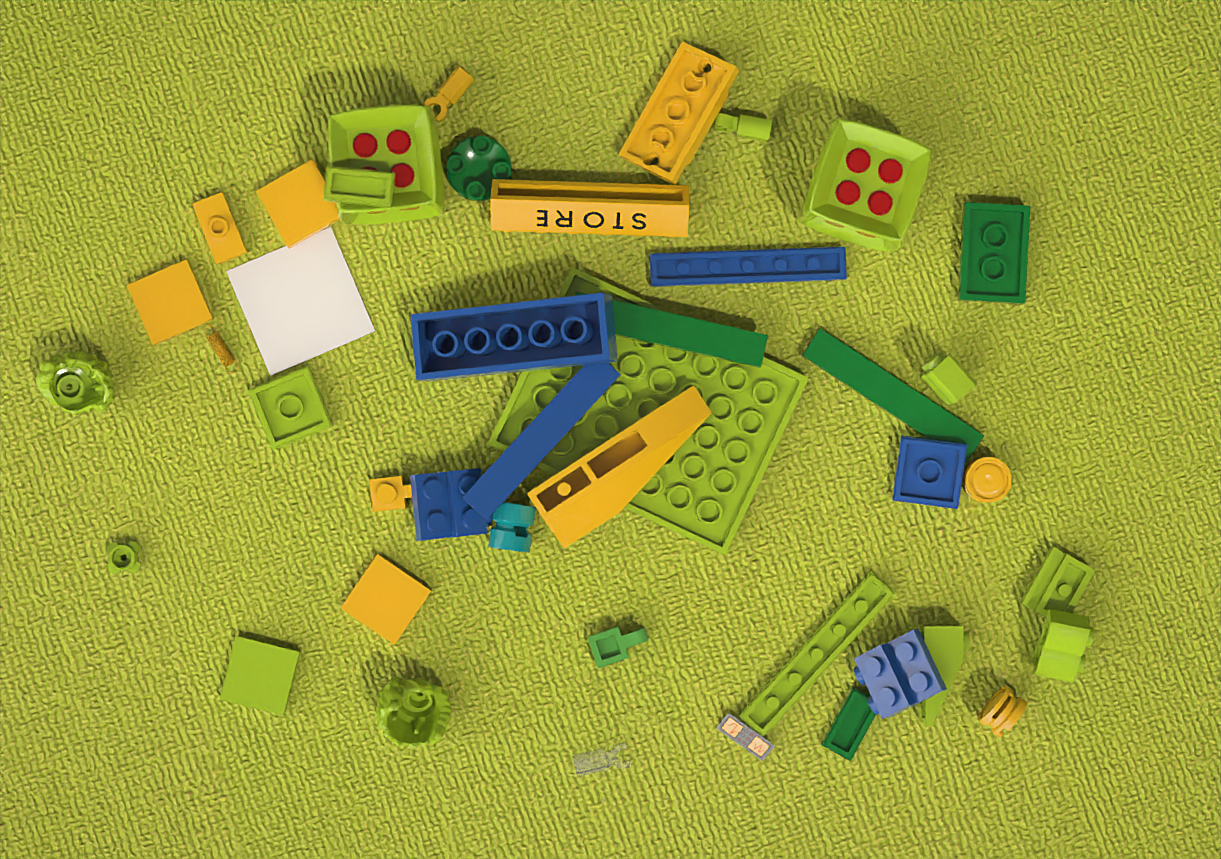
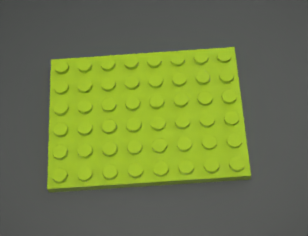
M571 267L557 297L575 296V291L586 294L606 293L612 295V300L668 312L574 267ZM616 336L618 362L608 363L621 375L536 467L556 475L694 385L712 413L624 508L726 556L809 378L764 356L761 368H756ZM584 365L522 372L488 444L505 451Z

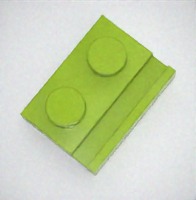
M1051 546L1020 604L1045 618L1049 609L1072 613L1095 570L1058 550L1056 547Z

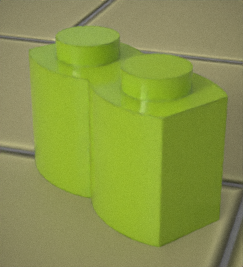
M939 353L921 367L925 371L921 378L947 406L959 401L977 384L951 353L944 356L942 353Z
M1049 609L1033 657L1034 675L1073 682L1077 673L1081 674L1085 665V654L1083 653L1086 647H1091L1094 639V628L1090 627L1089 616Z

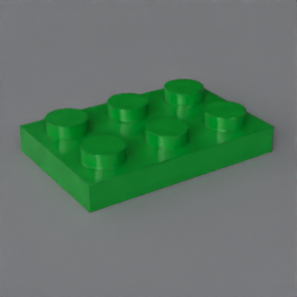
M976 202L963 203L958 301L1025 304L1031 206Z

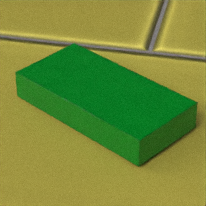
M853 687L851 688L821 743L822 746L849 761L852 760L876 716L868 704V695Z

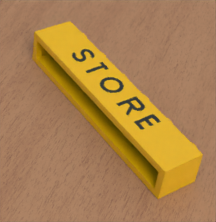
M492 179L490 198L491 231L666 236L670 238L688 236V185Z

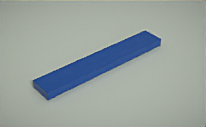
M845 247L654 253L650 254L651 287L846 280Z
M609 363L584 365L467 491L462 499L487 521L621 374Z

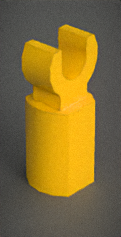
M457 66L437 90L439 94L436 97L427 99L423 106L428 105L432 107L438 105L441 108V112L435 119L438 123L444 121L448 114L449 105H454L475 81L474 78L460 66Z

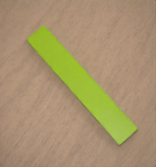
M870 571L738 716L755 732L764 737L896 593Z

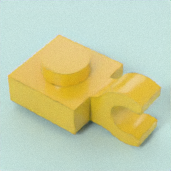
M403 476L369 479L373 512L407 508L406 498H412L411 484L404 485Z

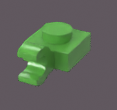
M616 626L587 637L598 668L629 658L628 647L648 641L645 627L622 635L620 627Z

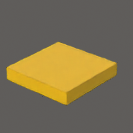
M313 159L256 191L289 249L340 220L336 202H326L323 200L325 179Z
M187 259L127 285L151 343L154 346L214 320L190 262Z
M377 554L341 606V609L395 645L432 590L380 554Z

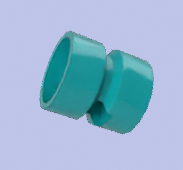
M503 502L492 515L496 526L490 529L488 547L530 553L532 534L528 531V527L534 525L536 507Z

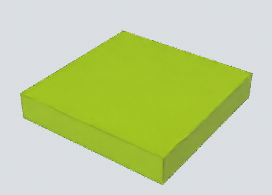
M310 366L303 367L248 390L272 451L334 426Z
M237 635L220 700L285 715L301 651Z

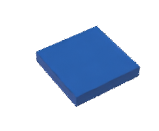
M901 435L892 500L958 509L967 443Z

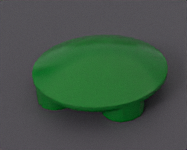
M483 135L469 137L459 142L448 157L446 170L452 188L459 195L472 201H487L491 198L492 179L510 180L512 167L510 157L505 148L497 141Z

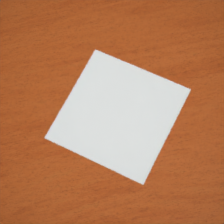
M331 227L316 233L290 249L287 246L226 271L270 376L375 331Z

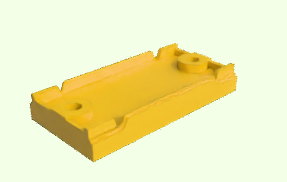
M682 41L618 155L628 163L676 185L685 166L691 163L725 103L729 88L740 70L737 66ZM710 65L711 70L704 72L705 67ZM654 159H658V160H659V162H658V164H657L656 166H655V165H651V163H652V161H653Z

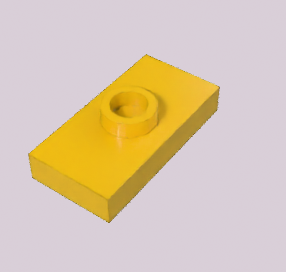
M223 192L192 204L217 265L248 253Z

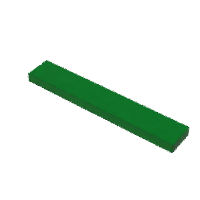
M575 291V296L587 295L586 293ZM612 300L616 336L761 368L768 338L766 334Z
M819 328L802 354L803 358L924 437L967 443L965 463L968 462L984 437L983 434L821 328Z

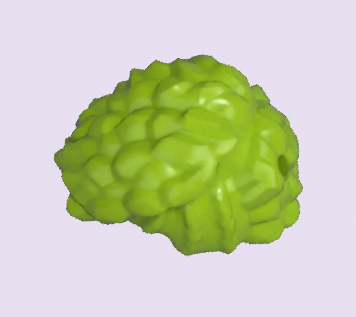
M76 350L74 353L67 351L61 355H54L51 361H41L40 373L37 375L35 382L42 396L48 398V402L51 405L60 406L64 412L78 415L84 411L92 412L93 409L100 413L106 412L107 407L114 401L115 383L112 380V372L108 370L107 363L104 360L97 359L93 353L85 354L82 350ZM67 384L71 385L70 389H66Z
M398 676L392 677L380 691V697L377 698L375 710L377 724L383 730L384 737L395 742L396 746H410L412 749H416L420 744L426 746L428 743L435 744L439 742L446 732L445 729L452 714V709L449 707L448 694L442 689V686L434 685L424 679L401 680Z

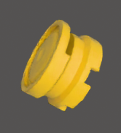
M981 457L973 460L966 466L963 472L962 484L970 498L978 502L992 503L1001 500L1008 493L1011 487L1012 476L1009 468L1003 461L995 457Z
M1007 685L1000 688L990 698L977 718L984 726L989 725L992 727L991 732L997 737L1003 736L1004 733L1001 730L1009 731L1014 726L1028 704L1022 697H1015L1013 695L1014 691Z

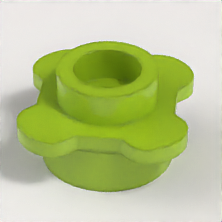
M130 541L128 544L112 542L108 545L107 551L110 563L108 570L112 574H119L121 571L137 573L140 570L141 564L138 562L140 546L137 542ZM123 554L127 556L125 561L121 559Z

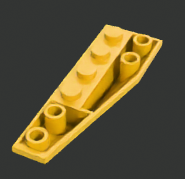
M693 385L528 492L527 495L565 549L620 513L712 412Z

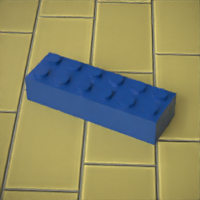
M606 293L411 314L416 380L430 382L618 362L612 295Z

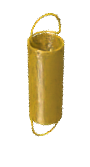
M218 332L207 337L224 366L228 367L229 364L231 365L235 362L234 357Z

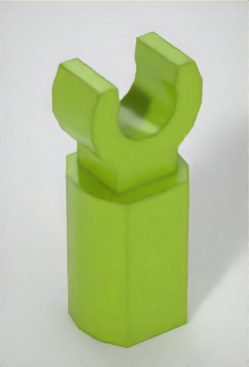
M718 113L714 123V130L734 132L736 137L768 142L772 120L742 114L739 117Z

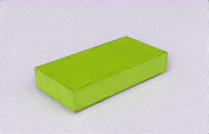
M327 166L323 200L326 202L392 208L396 174L393 172Z

